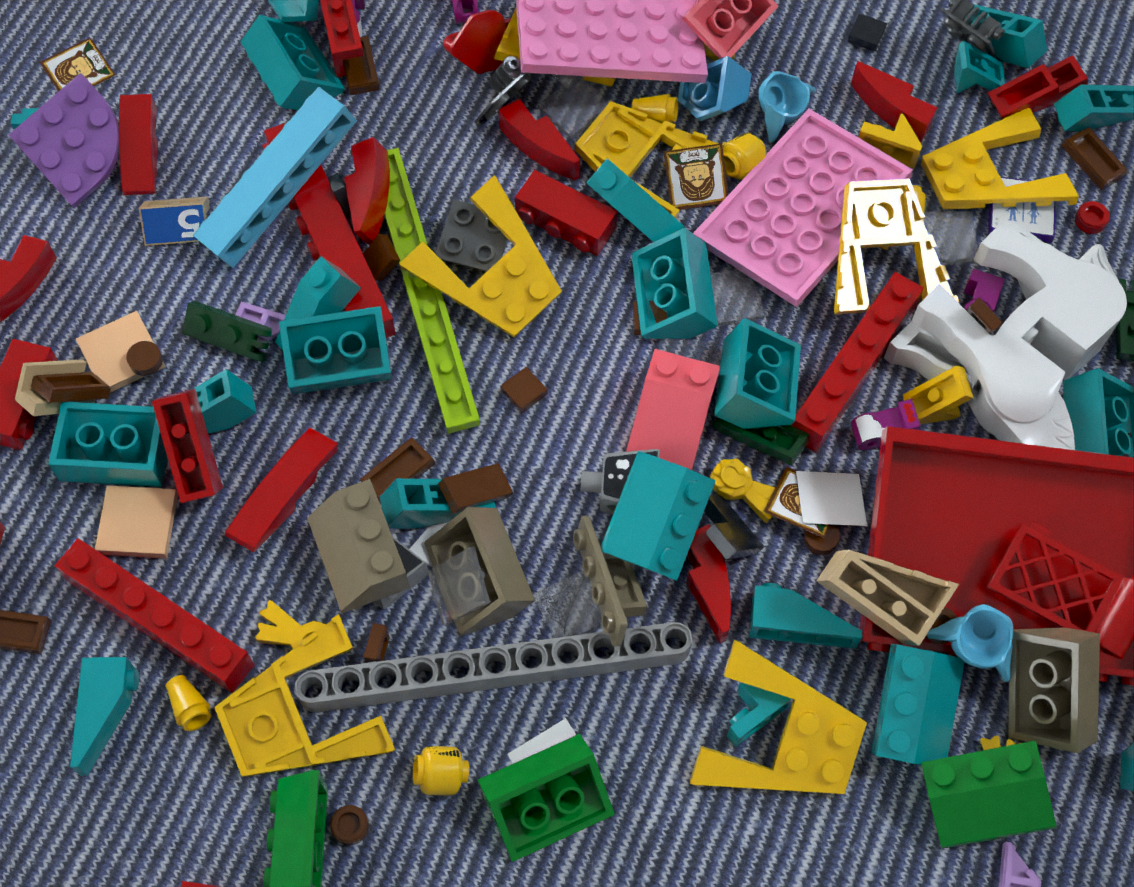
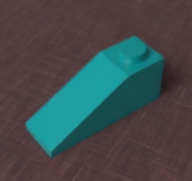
M973 4L980 9L977 17L982 12H985L987 17L990 16L1002 24L1001 28L1005 30L1004 34L998 41L993 38L991 43L996 56L1003 62L1029 68L1047 52L1043 20Z
M1079 85L1054 103L1058 114V121L1064 131H1082L1088 127L1096 129L1133 120L1134 86Z
M608 158L586 182L653 242L685 227Z
M320 256L300 280L284 321L342 312L361 287L342 269ZM279 331L275 343L283 350Z
M227 369L195 387L208 434L230 429L257 413L252 386Z
M396 478L380 496L382 511L389 529L422 528L447 523L461 512L452 514L438 485L442 479ZM495 502L479 506L482 508H496Z
M764 583L761 586L755 585L751 597L749 638L856 649L862 638V631L792 589L782 588L781 585L776 583Z
M127 657L82 658L70 767L80 776H88L131 705L133 691L138 689V670L135 669Z

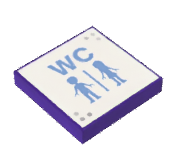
M1001 177L1005 187L1029 182V180ZM1052 201L1051 206H1035V202L1016 203V207H1003L1001 203H990L988 235L1001 222L1008 226L1014 220L1042 242L1052 243L1055 237L1056 201Z

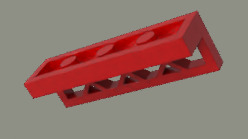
M320 0L336 77L346 76L343 60L364 56L352 0Z

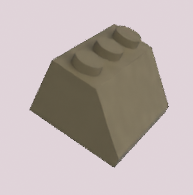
M370 479L336 491L307 517L341 613L410 588L406 571Z
M467 507L424 542L460 636L468 635L513 618L535 601L497 508Z
M1065 627L1013 629V648L1010 664L1011 678L1009 680L1008 738L1025 742L1036 741L1038 745L1079 753L1098 741L1100 633Z

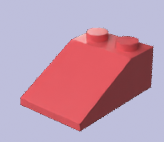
M698 0L682 19L719 59L726 56L731 58L778 8V5L774 0Z
M654 349L626 452L658 449L660 450L659 458L692 470L718 382L720 366Z

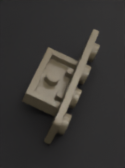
M581 516L579 527L573 533L574 547L577 551L580 550L583 559V573L585 577H589L592 585L593 602L595 605H599L601 610L603 631L606 634L609 633L613 646H621L628 626L626 617L643 616L646 612L647 604L632 564L610 554H603L590 517Z

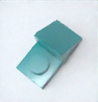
M965 41L959 43L954 64L957 93L975 84H979L990 91L1005 84L1003 63Z
M740 682L737 693L751 711L749 712L747 708H744L729 721L732 726L729 728L727 738L735 748L789 708L792 705L793 699Z

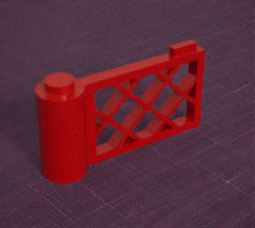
M1034 521L1029 526L1022 523L987 588L1061 628L1083 630L1071 623L1067 608L1086 603L1091 619L1083 631L1100 633V651L1122 660L1134 639V574L1131 579L1123 577L1050 538L1052 531ZM1025 535L1039 542L1043 556L1023 561L1019 545ZM1047 547H1049V548H1051V549H1053V550H1055V551H1057V552H1056V553L1049 554V553H1048V550H1047ZM1015 554L1018 563L1009 565ZM1064 555L1072 559L1076 574L1057 579L1051 558ZM1045 560L1051 581L1031 586L1025 565ZM1080 564L1091 570L1082 572ZM1019 567L1026 588L1011 591L1000 585L999 582L1005 571ZM1098 573L1111 580L1104 594L1091 597L1084 576ZM1078 578L1085 599L1065 604L1058 583ZM1053 585L1059 606L1044 609L1037 604L1033 590ZM1027 592L1030 601L1018 594ZM1101 599L1095 610L1092 601ZM1061 610L1063 618L1053 614L1052 612Z

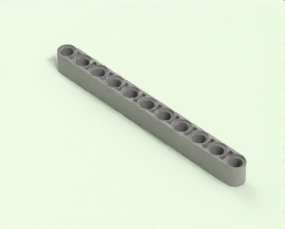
M671 622L627 628L621 646L612 645L609 633L596 632L310 670L298 677L295 682V692L301 705L306 710L318 713L682 663L687 659L692 645V633L686 625ZM678 638L684 643V646L680 649H672L666 644V640ZM641 642L649 650L644 654H637L631 650L630 646L633 643ZM606 647L613 652V655L610 658L601 659L594 654V651L597 648ZM564 652H572L577 656V660L573 663L565 664L558 657ZM531 656L539 658L541 664L537 668L530 669L525 667L522 662ZM494 661H499L505 665L504 670L497 674L488 672L486 668ZM458 666H464L469 670L468 674L463 678H454L450 673ZM421 671H428L433 674L432 678L426 683L414 681L416 674ZM385 676L396 678L394 685L389 688L379 687L378 682ZM351 680L359 682V687L354 692L344 693L341 691L346 682ZM319 685L323 687L321 694L317 697H305L307 689L311 686Z

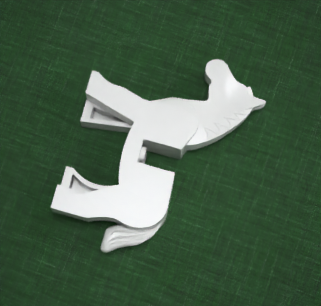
M1014 220L1008 226L1001 222L981 242L974 261L981 266L998 269L1017 278L1026 301L1006 319L996 335L993 336L939 284L918 304L912 321L890 342L884 359L891 364L911 368L928 381L956 365L965 368L974 397L967 402L980 425L998 440L1075 450L1071 419L1065 402L1059 394V389L1063 379L1071 378L1102 349L1126 311V294L1109 264L1104 247L1101 244L1093 245L1078 260L1062 253L1052 245L1042 242Z

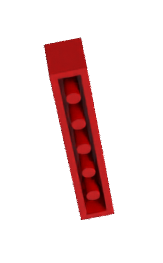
M894 272L797 412L795 422L791 424V426L809 434V443L806 446L808 449L815 453L820 450L887 351L890 342L898 335L916 308L924 287Z
M79 538L76 539L54 565L67 582L230 693H234L255 664L247 651Z

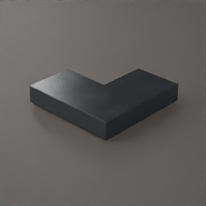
M710 495L704 510L705 514L714 523L706 531L709 539L726 559L757 555L764 548V545L725 498L720 495Z

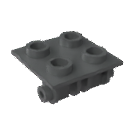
M950 0L948 7L951 9L949 11L943 7L940 9L945 19L943 23L948 27L947 31L959 41L965 38L972 46L995 59L997 58L991 41L993 38L998 41L1004 34L1005 30L1001 28V23L990 16L987 17L985 12H982L977 17L980 9L967 0Z
M514 56L505 58L503 63L490 77V85L498 95L474 121L476 124L483 117L490 120L507 101H511L522 90V87L531 80L528 73L521 72V64L518 58Z
M453 199L435 254L443 261L487 272L502 258L508 239L474 204Z

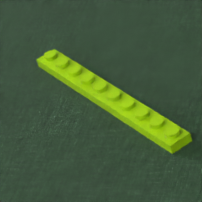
M399 148L387 150L390 181L385 219L394 249L400 258L399 264L420 243L424 242L427 245V241ZM400 268L447 433L480 426L479 415L442 292L427 285L407 270L405 271Z

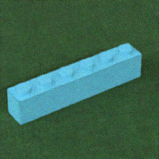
M318 87L305 100L303 106L292 119L284 125L281 132L270 145L263 150V153L254 164L244 172L242 178L232 190L223 197L221 203L210 216L202 222L193 236L234 268L357 122L356 118L343 104Z

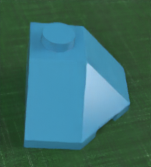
M729 56L707 64L708 77L705 83L680 82L678 101L700 121L722 114L748 101L752 74Z

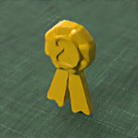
M737 458L723 459L715 466L710 474V478L715 480L713 490L727 500L743 499L765 523H768L773 516L765 513L764 510L775 487L753 481L750 467L744 465Z
M269 600L267 608L259 613L262 618L275 626L258 623L260 632L256 635L255 639L258 643L290 645L294 649L301 644V641L313 632H317L325 624L312 621L300 625L278 605Z

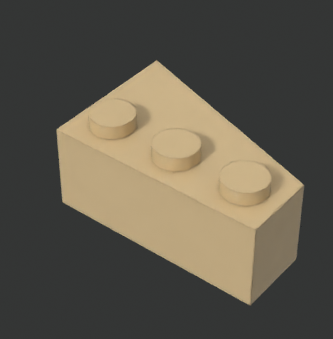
M852 550L836 551L817 579L818 583L904 645L917 646L921 644L959 586L957 583L941 580L925 573L894 565V563Z

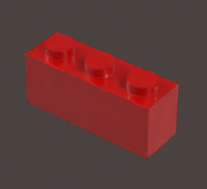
M535 169L515 196V210L523 222L534 224L546 230L552 237L562 238L572 243L582 252H590L598 256L617 228V210Z
M12 339L0 366L1 446L22 451L26 440L31 438L34 432V421L37 416L31 415L15 400L23 363L58 361L51 347Z
M196 389L162 396L153 400L152 405L180 502L184 503L218 493L223 488Z

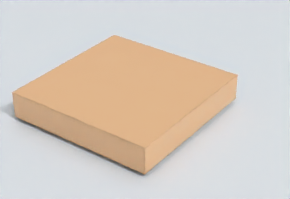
M138 311L76 338L91 371L111 388L110 393L145 377L135 374L126 359L129 348L140 341L153 342ZM162 362L160 369L166 367L164 362Z
M107 485L95 550L103 555L167 558L178 498L176 489Z

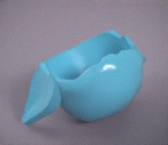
M780 71L772 72L762 82L758 95L761 109L765 114L768 141L771 143L775 142L783 125L792 124L804 113L809 103L810 94L816 93L815 87L802 82L797 76Z
M978 605L970 609L963 617L951 619L945 624L929 630L927 633L928 638L951 642L955 655L965 663L980 669L995 667L1004 682L1010 680L1013 623L1001 611L989 605Z

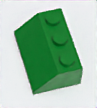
M580 734L478 779L488 809L512 862L615 815L595 756Z
M1036 741L921 762L942 849L1057 828Z
M310 770L278 779L277 790H272L270 812L275 814L274 828H269L267 834V851L272 852L271 867L265 868L264 887H322L328 786L319 770Z

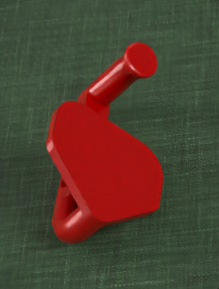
M486 10L472 14L460 32L445 37L443 48L478 74L496 70L503 61L494 59V56L511 18L504 19L502 14L495 10Z

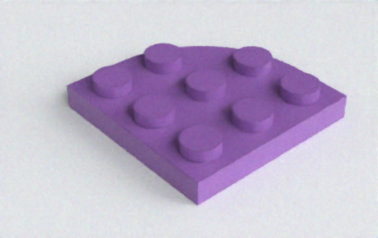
M82 73L78 74L9 134L11 139L74 208L106 181L114 169L119 153H117L119 146V124L115 113L108 102Z

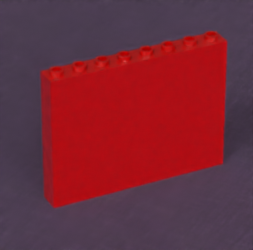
M890 426L882 430L868 556L959 584L944 607L953 611L957 617H963L970 609L984 604L1007 615L1012 620L1013 629L1061 628L987 588L1022 523L1029 526L1034 521L1052 531L1050 538L1123 577L1131 579L1134 574V458ZM1025 535L1019 545L1023 561L1043 556L1039 542ZM1047 547V550H1048V553H1049V554H1052V553H1056V552H1057V551H1055V550H1053V549ZM1015 554L1009 565L1018 563ZM1064 555L1051 558L1057 579L1076 574L1072 559ZM1045 560L1025 565L1031 586L1051 581ZM1080 564L1082 572L1091 570ZM1019 567L1005 571L999 582L1000 585L1011 591L1026 588ZM1098 573L1084 576L1091 597L1104 594L1111 580ZM1078 578L1058 583L1065 604L1085 599ZM1053 585L1033 590L1037 604L1040 607L1050 609L1059 606ZM1027 592L1018 594L1030 601ZM1101 599L1092 601L1095 610ZM1084 603L1067 608L1071 623L1085 630L1091 619L1087 604ZM1061 610L1052 612L1053 614L1063 618ZM861 614L860 630L862 631V638L860 641L868 642V650L889 652L891 644H898L958 657L952 649L951 642L937 644L924 638L919 646L904 645ZM1134 639L1122 660L1101 651L1099 652V681L1107 682L1108 675L1122 677L1121 684L1134 686Z

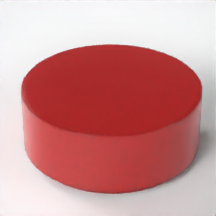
M1095 201L1083 203L1075 215L1077 227L1088 234L1102 232L1110 219L1108 209L1103 204Z

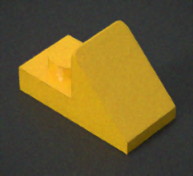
M902 113L894 131L886 129L881 125L864 121L858 137L913 169L916 166L922 149L920 141Z
M958 365L903 394L904 401L912 399L920 425L956 419L960 417L958 406L974 398L965 368Z

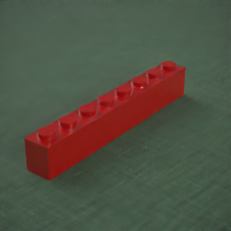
M286 123L264 130L267 143L262 145L263 150L270 145ZM320 165L289 201L288 207L290 211H297L299 217H296L295 220L302 236L308 235L311 241L306 244L312 260L316 261L322 256L342 269L361 287L342 312L381 306L386 338L394 336L396 332L391 313L342 208L333 193L327 176Z

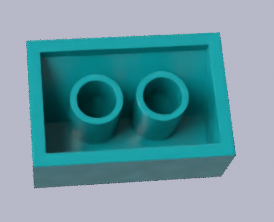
M259 15L240 41L247 52L249 60L254 63L260 73L261 80L273 94L274 101L284 109L299 110L305 100L318 87L333 98L342 94L345 90L304 25L282 22L280 19Z
M684 227L631 253L640 330L643 338L691 339L718 327L707 246L704 241ZM649 301H654L657 307L665 311L667 319L656 323Z
M381 306L279 321L288 388L293 395L392 380Z
M744 318L723 340L714 415L743 429L791 425L794 423L801 345Z
M1099 368L1064 380V395L1062 399L1065 402L1071 419L1075 450L1116 456L1128 454L1129 457L1133 458L1134 387Z
M61 402L48 462L49 467L59 481L148 487L163 486L168 457L153 407Z
M638 451L601 544L602 552L677 581L714 487L715 480L686 467Z
M891 644L871 753L879 757L922 765L921 762L948 757L965 662L955 656Z

